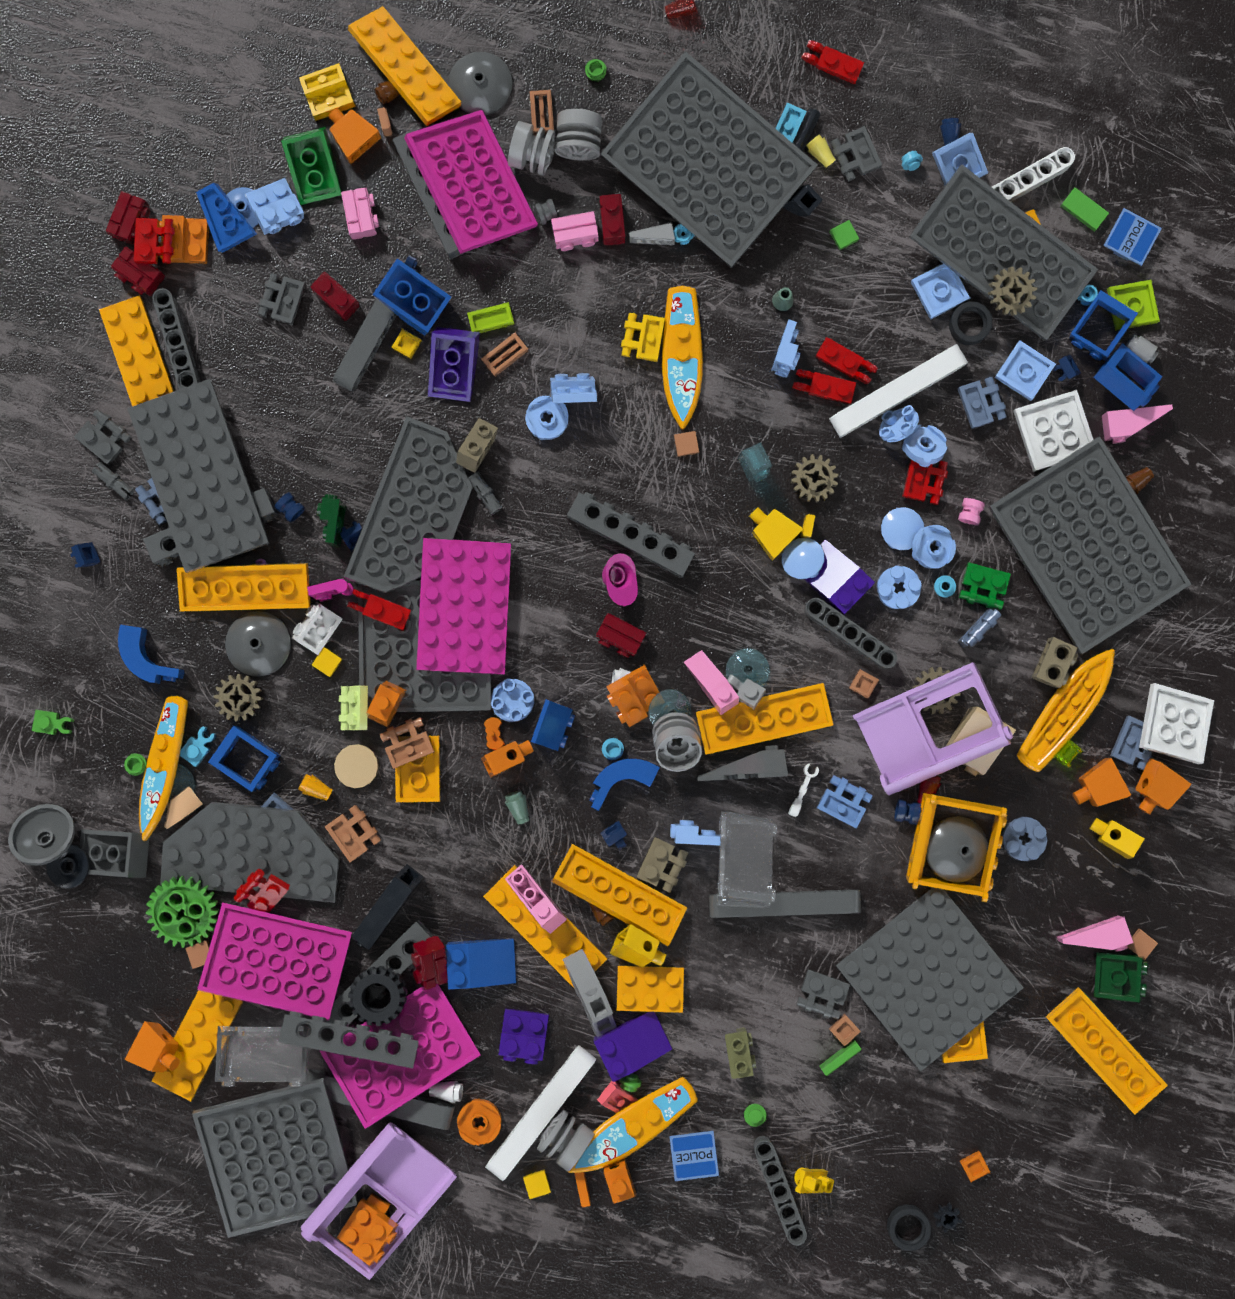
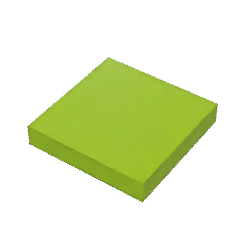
M1151 280L1112 286L1107 289L1109 296L1138 313L1129 328L1155 324L1160 321ZM1112 314L1115 331L1120 330L1125 321Z

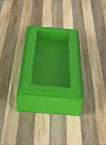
M1075 187L1060 206L1094 232L1109 214V212Z
M853 1039L819 1065V1067L828 1076L860 1052L861 1048Z

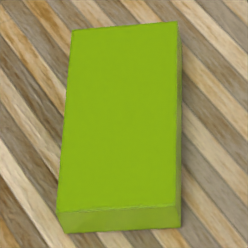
M509 302L467 313L472 332L484 333L514 325Z

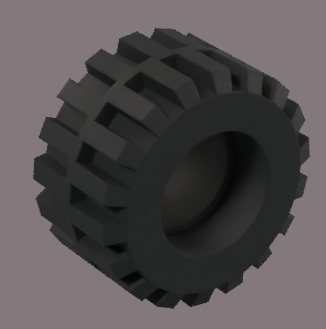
M374 966L363 971L352 983L351 991L348 994V998H350L349 1006L353 1008L352 1013L354 1016L357 1014L360 1017L358 1020L361 1022L366 1021L367 1025L376 1024V1026H381L383 1023H390L403 1010L407 1001L406 995L408 994L407 989H405L406 983L404 980H401L399 973L393 972L394 969H386L385 966L375 968ZM379 983L387 987L391 1000L386 1007L376 1008L369 1004L366 999V989L369 985Z

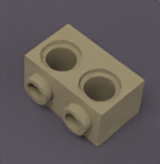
M478 418L458 450L456 463L475 473L496 440L498 428Z
M1055 637L1048 638L1032 678L1053 688H1061L1069 678L1067 672L1070 665L1073 666L1076 662L1078 647ZM1058 648H1062L1065 652V657L1062 660L1056 655ZM1050 668L1055 669L1057 673L1054 680L1048 676Z

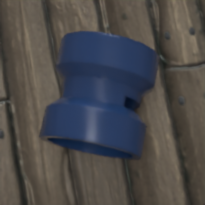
M290 492L282 496L274 506L279 512L285 514V518L290 523L295 521L305 510L301 503H296L295 497Z
M898 800L894 820L898 822L908 821L910 824L917 825L921 813V804H907L906 801Z

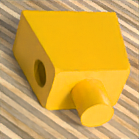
M757 507L749 516L758 525L752 531L753 536L772 561L803 530L801 526L776 509H773L767 516Z
M1096 818L1090 827L1092 831L1100 835L1098 838L1099 842L1127 859L1135 856L1145 839L1113 820L1106 824ZM1111 831L1116 833V840L1110 837Z
M631 924L617 934L610 951L611 955L640 967H644L650 962L661 966L666 958L665 953L657 950L659 945L658 939Z

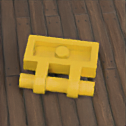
M629 313L628 320L625 321L624 325L626 331L624 340L621 342V347L623 348L621 356L630 357L631 349L637 350V359L657 362L665 318L643 315V321L640 323L636 322L637 314ZM636 330L641 331L639 342L633 341L634 331Z

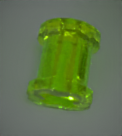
M1068 740L1061 751L1054 755V758L1063 766L1070 768V763L1083 750L1073 741Z

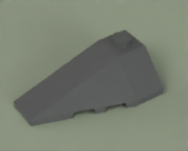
M778 745L765 746V751L756 752L697 776V781L788 776L784 749L779 750Z

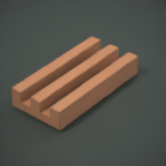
M551 90L530 91L531 117L534 126L533 135H537L540 129L536 125L534 96H539L541 127L545 128L546 135L549 129L554 130ZM547 95L549 127L546 128L543 96Z
M514 333L481 358V360L496 377L529 350L518 335ZM514 340L517 341L516 344L490 363L488 361ZM519 347L522 348L513 356H511L508 360L502 363L499 367H497L496 369L494 368L498 363L504 360L516 349H518Z

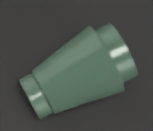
M782 288L773 295L772 302L776 309L786 311L792 307L794 298L789 288Z
M518 790L506 795L505 804L517 824L528 822L530 819L526 797L522 794V791Z

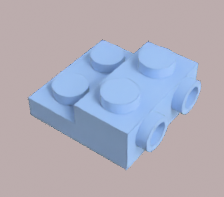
M285 178L245 194L264 235L268 233L275 234L282 227L297 225L304 219V212Z
M792 320L787 322L772 370L776 371L775 374L781 377H788L790 370H795L800 357V353L797 352L799 345L794 344L799 330L795 329L797 322Z
M579 373L577 377H568V374H556L555 378H550L553 403L597 402L595 379L589 373Z
M680 820V824H671L670 837L674 838L675 843L720 846V836L716 835V831L701 830V834H698L699 826L694 825L693 820Z

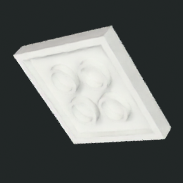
M1077 390L1020 407L1013 411L1033 472L1053 466L1093 440Z
M1156 683L1150 684L1139 748L1192 763L1203 764L1214 700Z

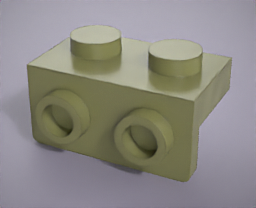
M745 1027L737 1028V1032L725 1034L731 1078L737 1079L754 1076L753 1068H756L755 1056L750 1055L749 1046H753L751 1033H747Z

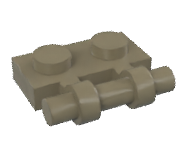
M654 837L636 877L654 886H657L659 880L662 879L666 881L663 890L670 893L673 886H676L678 882L677 877L681 868H684L687 863L685 860L688 852L680 849L676 857L671 854L675 846ZM671 861L674 865L668 875L663 871L667 862Z

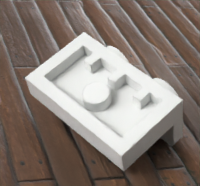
M316 602L307 609L304 621L298 623L294 628L292 638L318 655L342 621V618Z

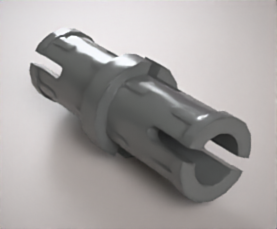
M102 462L96 464L102 472L94 467L92 473L106 483V487L115 490L124 500L130 498L124 490L133 495L134 489L123 482L119 474H114Z
M479 471L468 478L478 494V499L482 500L491 515L503 508L492 493L493 489L486 484Z

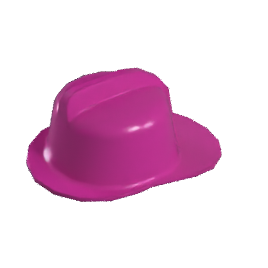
M625 554L613 555L603 569L602 579L607 586V591L612 601L618 605L627 606L632 604L638 595L635 564Z

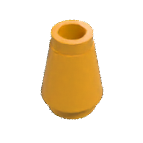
M306 774L298 788L304 795L325 801L328 800L333 790L313 774L311 776Z

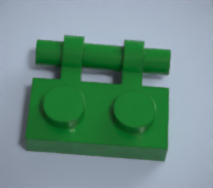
M967 563L962 584L970 586L969 592L961 590L959 598L967 600V603L974 604L975 602L986 605L985 607L993 609V607L1002 609L1004 601L996 599V594H1006L1011 574ZM977 589L989 591L988 597L977 594Z

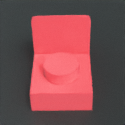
M611 1081L597 1099L601 1105L615 1113L638 1101L629 1091L622 1089L617 1081Z

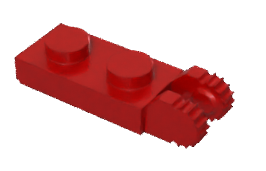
M808 41L807 47L821 54L819 59L817 56L805 52L801 57L805 62L852 84L856 83L864 65L863 61L830 47H824L821 43Z
M826 337L815 356L850 378L854 377L864 384H869L871 379L857 371L859 366L873 373H876L878 369L874 364L863 360V357Z
M797 370V376L812 381L810 386L801 382H794V389L808 392L809 395L848 405L851 404L856 382L817 372Z
M353 590L352 594L368 601L365 608L354 602H348L347 607L404 631L412 610L375 595H368L358 590Z

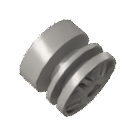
M566 109L559 112L557 118V131L559 134L556 136L555 153L572 160H592L600 156L599 146L601 145V139L598 136L602 132V116L585 109Z
M518 121L510 144L508 166L522 170L527 161H529L530 172L534 173L538 165V174L544 176L554 155L555 131L549 129L545 137V128L540 127L535 136L533 135V124Z
M679 712L668 713L660 717L652 729L656 759L660 766L674 772L686 771L694 767L702 755L698 727L694 719L687 714Z
M563 1110L546 1127L537 1150L542 1153L549 1145L550 1148L546 1153L548 1158L556 1151L559 1152L556 1164L568 1172L574 1167L588 1147L594 1132L584 1124L578 1126L576 1130L572 1129L576 1118L572 1116L565 1124L568 1112Z

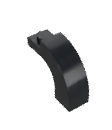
M806 184L796 191L783 208L798 216L806 217L814 211L823 199L809 184Z

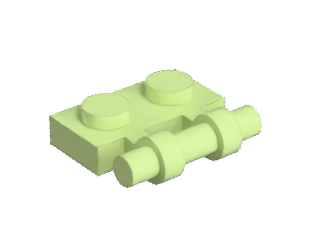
M341 686V695H339V702H341V715H339L341 730H367L368 686Z

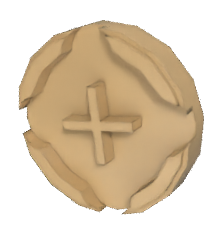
M359 744L349 745L342 749L337 755L334 764L335 773L339 781L352 788L365 787L370 784L377 776L379 769L378 759L374 752L368 747Z

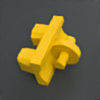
M799 1168L794 1177L797 1184L795 1191L798 1193H831L834 1180L827 1177L828 1171L824 1169Z

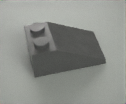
M81 829L80 848L85 852L89 860L88 874L146 878L149 838L147 841H143L142 833Z

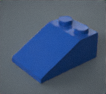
M398 258L373 293L374 297L424 336L451 299L450 295Z
M546 699L531 742L559 751L560 747L564 748L568 738L567 735H564L567 726H572L575 715L572 714L573 709Z
M514 938L458 941L446 944L448 990L516 983Z

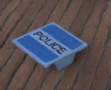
M1123 208L1103 246L1112 250L1117 256L1142 266L1162 228Z
M714 1131L670 1136L675 1181L719 1176Z

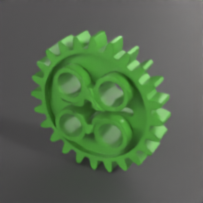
M181 876L178 882L175 877H172L170 883L166 880L163 881L162 887L158 885L154 889L155 892L149 896L152 900H149L146 904L150 907L146 914L152 917L149 918L147 923L155 924L151 931H159L157 938L164 935V943L171 939L173 940L172 944L174 947L178 942L181 943L182 948L185 947L187 942L192 947L196 941L201 943L204 940L203 936L208 938L211 934L210 931L215 929L216 926L213 923L217 922L218 917L214 915L218 914L220 910L213 907L218 903V900H211L214 892L207 894L206 891L209 886L201 888V880L194 884L193 877H190L187 882H185L184 876ZM174 894H179L182 897V901L176 900ZM193 904L199 905L202 911H196ZM164 912L170 913L172 919L166 918ZM183 923H189L192 929H186Z

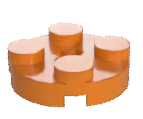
M474 1099L465 1104L457 1118L460 1136L472 1145L492 1142L501 1129L502 1117L498 1108L490 1101L484 1099ZM475 1117H483L485 1126L475 1127L476 1122L473 1119Z

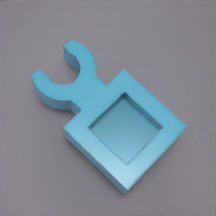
M205 726L199 729L198 738L196 739L191 736L180 751V756L195 767L199 766L210 751L205 745L216 738L215 733H212L209 738H205L204 732L207 730Z

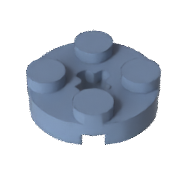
M1019 817L1009 822L1003 829L1002 843L1007 853L1014 859L1021 861L1035 860L1046 848L1047 832L1037 820L1029 817ZM1026 832L1030 841L1022 845L1019 836H1024Z

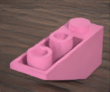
M520 865L505 878L541 927L550 934L567 920L557 905L523 865Z

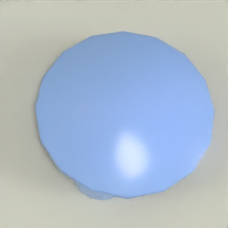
M910 405L895 411H886L882 415L883 421L879 428V436L887 442H897L905 439L916 429L919 422L918 413Z
M906 507L896 508L889 511L883 518L881 525L882 536L890 548L909 550L912 548L916 533L920 528L924 527V523L920 515L914 510Z
M798 538L790 542L782 554V565L785 572L797 579L816 577L824 563V552L821 545L809 538Z
M505 679L494 688L491 695V706L494 713L500 719L508 722H518L526 718L534 705V694L531 688L525 682L518 679Z

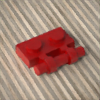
M136 218L135 263L158 264V255L163 256V263L171 264V258L174 255L172 238L175 236L173 219H165L164 227H159L160 221L158 219ZM159 236H164L163 246L158 247Z
M911 459L902 497L923 502L925 501L926 494L932 495L930 504L938 505L940 497L943 496L944 492L942 490L944 478H947L948 471H946L948 462L939 461L938 468L932 467L933 464H930L928 467H922ZM930 475L936 477L934 487L928 486Z
M257 869L247 877V882L237 889L234 900L240 903L243 899H249L247 907L269 913L288 892L290 885L273 874L266 879L263 877L264 871ZM253 887H259L257 891L252 889Z

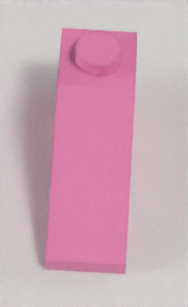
M1172 405L1137 408L1134 411L1131 409L1108 411L1102 415L1105 441L1112 440V444L1126 442L1125 439L1166 414L1173 407Z
M702 650L684 661L685 666L720 715L739 704L737 693Z
M1115 916L1057 937V940L1063 944L1115 950V952L1128 948V944L1133 943L1125 918L1121 916Z

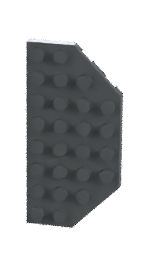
M406 416L346 569L345 579L383 593L390 592L421 578L423 538L453 540L473 487L463 466L456 463L457 452L451 443L447 431Z
M211 802L163 842L160 885L165 880L170 883L172 877H175L178 882L179 878L184 876L185 882L190 877H193L194 884L201 880L200 887L203 888L208 885L207 890L236 892L241 885L247 882V877L252 872L262 869L264 871V878L267 879L273 874L290 885L288 892L283 896L284 898L335 903L337 899L340 857L328 847L322 836L315 828L311 827L305 820V816L298 810ZM253 887L252 889L257 891L259 887Z

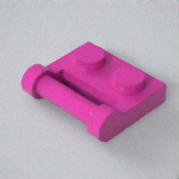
M338 579L309 586L307 589L309 596L323 602L331 600L333 595L341 593L345 596H350L354 587L345 580Z

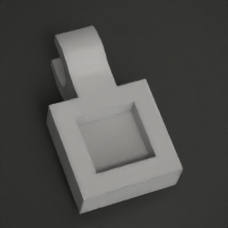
M731 674L727 679L734 691L737 692L739 701L752 709L756 708L766 692L765 688L749 679L742 683Z

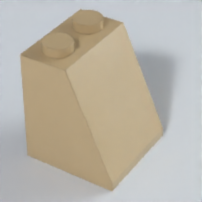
M979 707L969 708L946 746L992 727V721L988 712ZM1003 722L1005 727L1008 726L1013 735L1016 730ZM1003 748L962 764L966 766L964 770L975 777L977 774L984 775Z

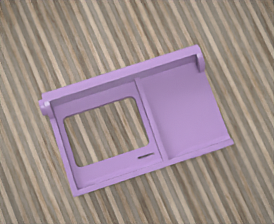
M973 662L853 715L881 772V784L888 795L1010 745V739L1013 738L1010 728L1004 726L980 672ZM975 687L992 721V727L946 747L937 748L921 715V709L968 688Z
M389 1122L302 1224L301 1235L309 1242L312 1240L321 1242L334 1254L370 1280L457 1176L432 1153L395 1124ZM365 1184L369 1185L397 1208L390 1218L399 1224L395 1230L397 1232L395 1239L390 1245L387 1243L383 1249L385 1254L378 1264L373 1263L370 1266L355 1256L352 1250L326 1231L328 1225Z

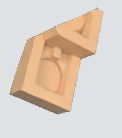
M190 787L185 788L167 804V817L164 824L166 829L202 805V802Z

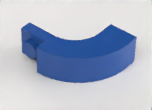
M120 625L118 634L119 652L123 662L133 674L145 681L160 684L161 676H163L162 680L176 682V678L183 679L184 670L158 666L148 658L145 651L147 629Z
M624 759L612 763L603 769L593 782V784L601 788L599 791L594 790L589 800L593 802L591 807L599 811L610 788L620 780L634 779L650 787L660 767L641 759Z

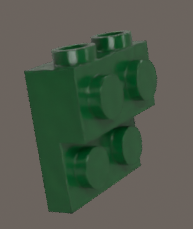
M325 494L322 497V503H318L317 516H320L319 519L327 525L323 528V539L331 547L341 548L342 537L340 533L343 532L342 527H344L346 505L338 496Z
M1097 952L1094 997L1140 1003L1142 997L1146 998L1147 984H1143V975L1148 974V962H1144V956Z

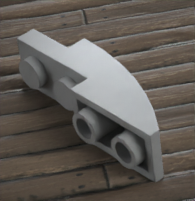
M581 949L562 959L576 994L585 1009L594 1034L599 1037L616 1028L609 1002L584 951Z

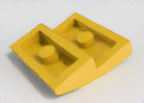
M339 63L299 77L315 121L328 117L336 108L342 112L355 107Z

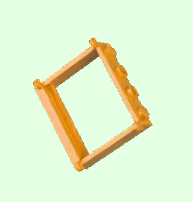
M923 793L920 818L916 825L906 873L908 883H913L912 889H917L918 885L983 896L982 902H987L988 891H991L993 888L992 871L996 870L998 864V857H996L997 849H1000L1002 846L1003 837L1000 836L1002 827L1005 828L1007 823V808ZM937 804L995 815L980 886L922 876Z

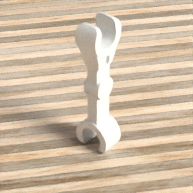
M810 764L804 767L806 777L798 791L797 798H795L788 811L789 815L793 817L798 816L808 783L811 778L818 775V767H816L815 773L812 775L807 771Z

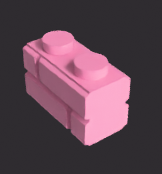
M365 187L342 192V200L351 239L355 240L377 235L376 228L380 226L377 214L373 215L372 207H376L373 194H369Z
M594 211L551 219L556 249L561 248L562 251L572 250L575 245L581 244L583 247H590L599 241Z

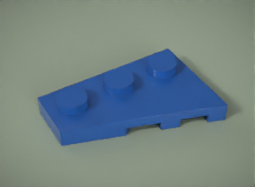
M212 183L196 192L218 252L223 253L257 235L218 184Z

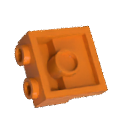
M162 215L159 227H164V221L168 218L173 219V228H175V236L172 238L174 255L171 258V263L207 264L209 238L207 220L185 218L184 216ZM161 236V242H159L158 247L163 246L164 236Z
M645 665L606 686L610 693L607 695L612 707L617 705L619 709L616 712L622 724L626 722L629 727L648 717L646 712L665 702Z
M362 1199L337 1238L350 1247L355 1256L370 1266L373 1263L378 1264L385 1254L383 1249L387 1243L390 1245L397 1235L395 1230L399 1224L365 1199Z

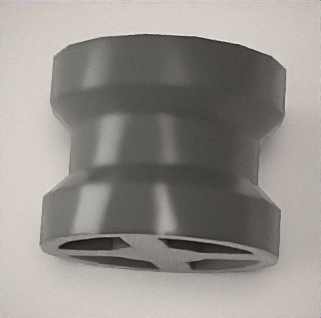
M552 199L547 200L544 204H535L541 225L546 224L548 220L558 218Z

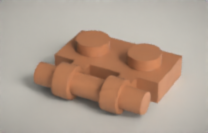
M421 717L415 720L409 719L405 721V724L396 728L394 726L387 728L386 732L380 734L383 742L390 739L393 745L385 748L393 769L435 752L427 732L417 733L416 728L424 726ZM409 732L411 738L400 742L398 736Z
M357 805L349 809L354 816L350 820L342 814L325 826L349 862H352L369 850L364 843L366 840L370 839L373 845L381 841L376 834L378 831L375 827H371L365 818L366 814L364 811H360ZM356 823H359L365 832L361 836L353 827Z

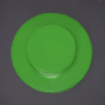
M599 59L590 60L585 67L586 76L592 81L602 80L606 75V65Z
M131 754L125 760V770L134 776L141 775L146 769L147 761L141 754Z
M634 1073L619 1079L620 1087L629 1092H636L638 1087L641 1086V1080Z
M759 1104L747 1106L744 1111L745 1121L754 1127L762 1125L766 1119L765 1109Z

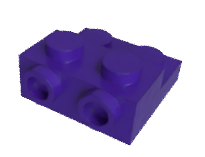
M505 1008L499 1055L503 1056V1060L516 1061V1058H523L525 1063L538 1064V1061H543L549 1014Z

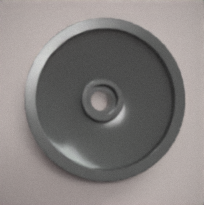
M473 52L463 56L453 66L448 80V86L461 100L459 108L468 114L483 110L485 115L497 112L509 100L513 86L508 66L502 59L488 52ZM482 76L483 79L481 81H477L476 77Z
M250 612L235 620L229 628L225 640L226 653L232 665L240 672L256 677L267 676L279 670L287 661L291 650V637L285 624L276 616L267 612ZM254 639H257L259 641L257 647L252 646V641Z
M43 804L32 807L22 813L13 823L8 837L10 851L20 862L27 865L37 866L50 863L62 856L70 847L75 835V824L71 815L58 805Z
M952 816L941 820L931 830L926 853L929 866L937 876L950 882H965L972 879L985 865L988 851L986 835L982 828L969 818ZM963 847L966 848V852L964 854H962Z

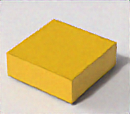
M402 329L392 345V349L411 359L422 340Z
M808 514L805 516L801 533L802 538H811L815 515Z
M323 647L312 663V666L331 677L343 659Z
M545 1169L523 1176L529 1199L551 1193Z

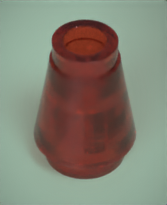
M675 0L664 6L668 19L692 16V13L697 12L694 0Z

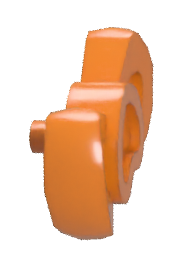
M491 717L484 722L485 732L487 733L486 746L491 750H497L505 744L500 738L501 732L499 727L502 721L495 717Z

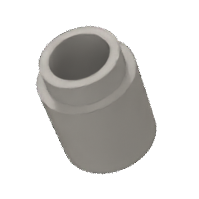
M1134 334L1125 345L1146 363L1151 364L1158 355V352H1156L1158 347L1141 335L1138 337Z

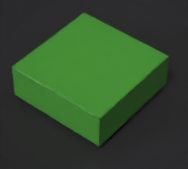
M850 220L830 230V234L839 250L859 240Z

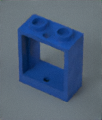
M1100 290L1071 332L1069 337L1072 340L1071 343L1079 349L1084 347L1089 350V354L1096 360L1100 361L1103 359L1106 361L1138 313ZM1098 305L1125 321V324L1106 351L1079 335V332Z
M1122 343L1109 356L1094 378L1134 411L1140 405L1144 407L1151 400V396L1160 387L1158 382L1162 376ZM1116 365H1118L1123 371H1125L1129 376H1131L1145 389H1140L1129 378H1127L1123 373H1121L1116 368Z
M233 726L208 763L249 791L256 792L257 789L261 790L265 786L268 773L270 771L274 772L280 763L278 759L281 755L240 727ZM240 737L269 756L252 782H249L223 764Z

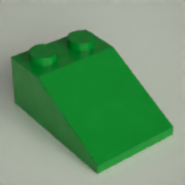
M326 127L287 136L281 140L300 205L342 195Z

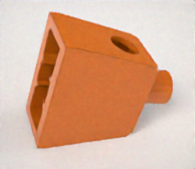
M336 108L329 114V118L334 123L330 127V132L350 164L381 139L377 128L354 110H350L344 115Z
M389 681L380 684L367 710L368 718L389 727L407 690Z
M529 740L519 745L514 741L484 755L481 760L490 778L524 762V756L534 751ZM509 752L514 755V758L511 760L506 755Z
M1112 758L1103 759L1079 777L1078 780L1082 788L1073 793V797L1079 805L1089 800L1091 805L1096 807L1131 796Z
M1150 758L1136 786V791L1145 797L1138 808L1149 815L1156 805L1168 810L1191 786V783L1163 763Z
M144 1021L125 1060L152 1072L164 1073L167 1068L173 1071L180 1063V1060L174 1056L179 1045L161 1024Z
M625 1158L604 1167V1174L613 1203L636 1196Z

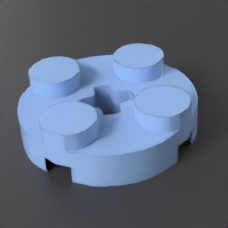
M541 396L534 399L528 406L525 417L527 427L540 440L555 439L562 435L568 427L569 415L564 403H553L550 396ZM547 412L548 415H553L550 423L541 421L544 418L543 413Z
M917 425L912 434L904 439L902 450L920 466L928 467L930 464L939 462L944 457L947 450V440L945 435L936 427L928 425L926 428ZM920 442H922L923 444L927 442L929 446L924 447L923 445H921Z
M929 525L920 528L912 543V556L914 560L930 569L941 568L953 559L956 551L955 540H952L951 532L941 525ZM933 541H935V545L938 546V550H934L932 552L930 544L933 543Z
M894 566L880 575L877 581L879 599L885 606L891 609L910 607L920 596L921 581L917 574L908 567ZM901 582L904 592L895 593L894 583L899 584Z

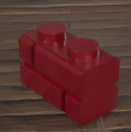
M121 191L106 232L115 239L134 245L136 218H149L150 205L142 198Z
M621 194L600 196L604 245L625 243Z
M124 247L119 257L111 265V268L116 272L114 276L123 283L128 280L133 284L131 288L140 295L146 293L148 296H152L157 286L165 278V275L153 265L135 263L134 252L128 247Z
M323 272L310 287L322 301L345 321L360 306L358 301L326 272Z
M607 613L596 634V637L599 638V644L607 648L611 645L618 648L617 653L626 658H629L630 655L633 657L636 655L646 636V632L610 613Z
M433 936L427 938L426 941L422 940L414 943V953L411 954V959L416 967L413 975L417 984L421 983L424 989L429 990L436 987L437 984L447 983L445 946L439 937Z

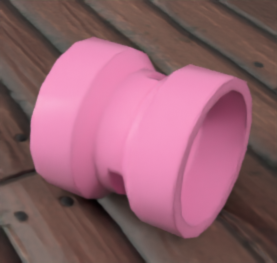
M964 498L962 503L963 511L959 514L958 520L971 525H979L981 520L980 512L984 510L985 503L971 498Z

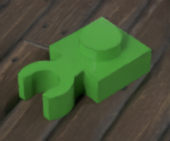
M35 710L32 731L56 735L58 729L63 734H71L72 730H66L64 724L67 721L74 722V719L63 717L59 720L60 713Z

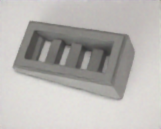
M669 223L632 231L629 233L630 243L674 245L675 237L672 224Z

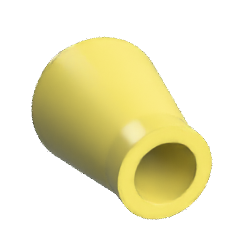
M820 134L806 145L809 149L808 152L821 162L825 168L836 160L825 137L822 138Z

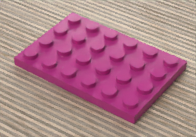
M483 110L405 135L404 139L460 254L537 226L538 223L510 166H508L505 155Z
M423 538L416 670L505 674L511 543Z
M222 902L197 990L289 1012H299L311 1017H324L330 1021L352 932Z
M438 984L429 990L424 989L422 986L406 996L407 1001L403 1010L390 1023H383L381 1026H376V1024L367 1025V1022L362 1024L369 1026V1031L378 1033L379 1029L392 1031L391 1036L400 1037L401 1033L413 1035V1040L419 1041L413 1068L320 1051L365 1129L481 1055ZM352 1033L344 1035V1044L347 1046L353 1045L355 1036ZM373 1037L367 1038L365 1042L368 1050L372 1051L377 1047V1041ZM394 1041L390 1042L387 1047L388 1052L395 1055L399 1051V1045Z

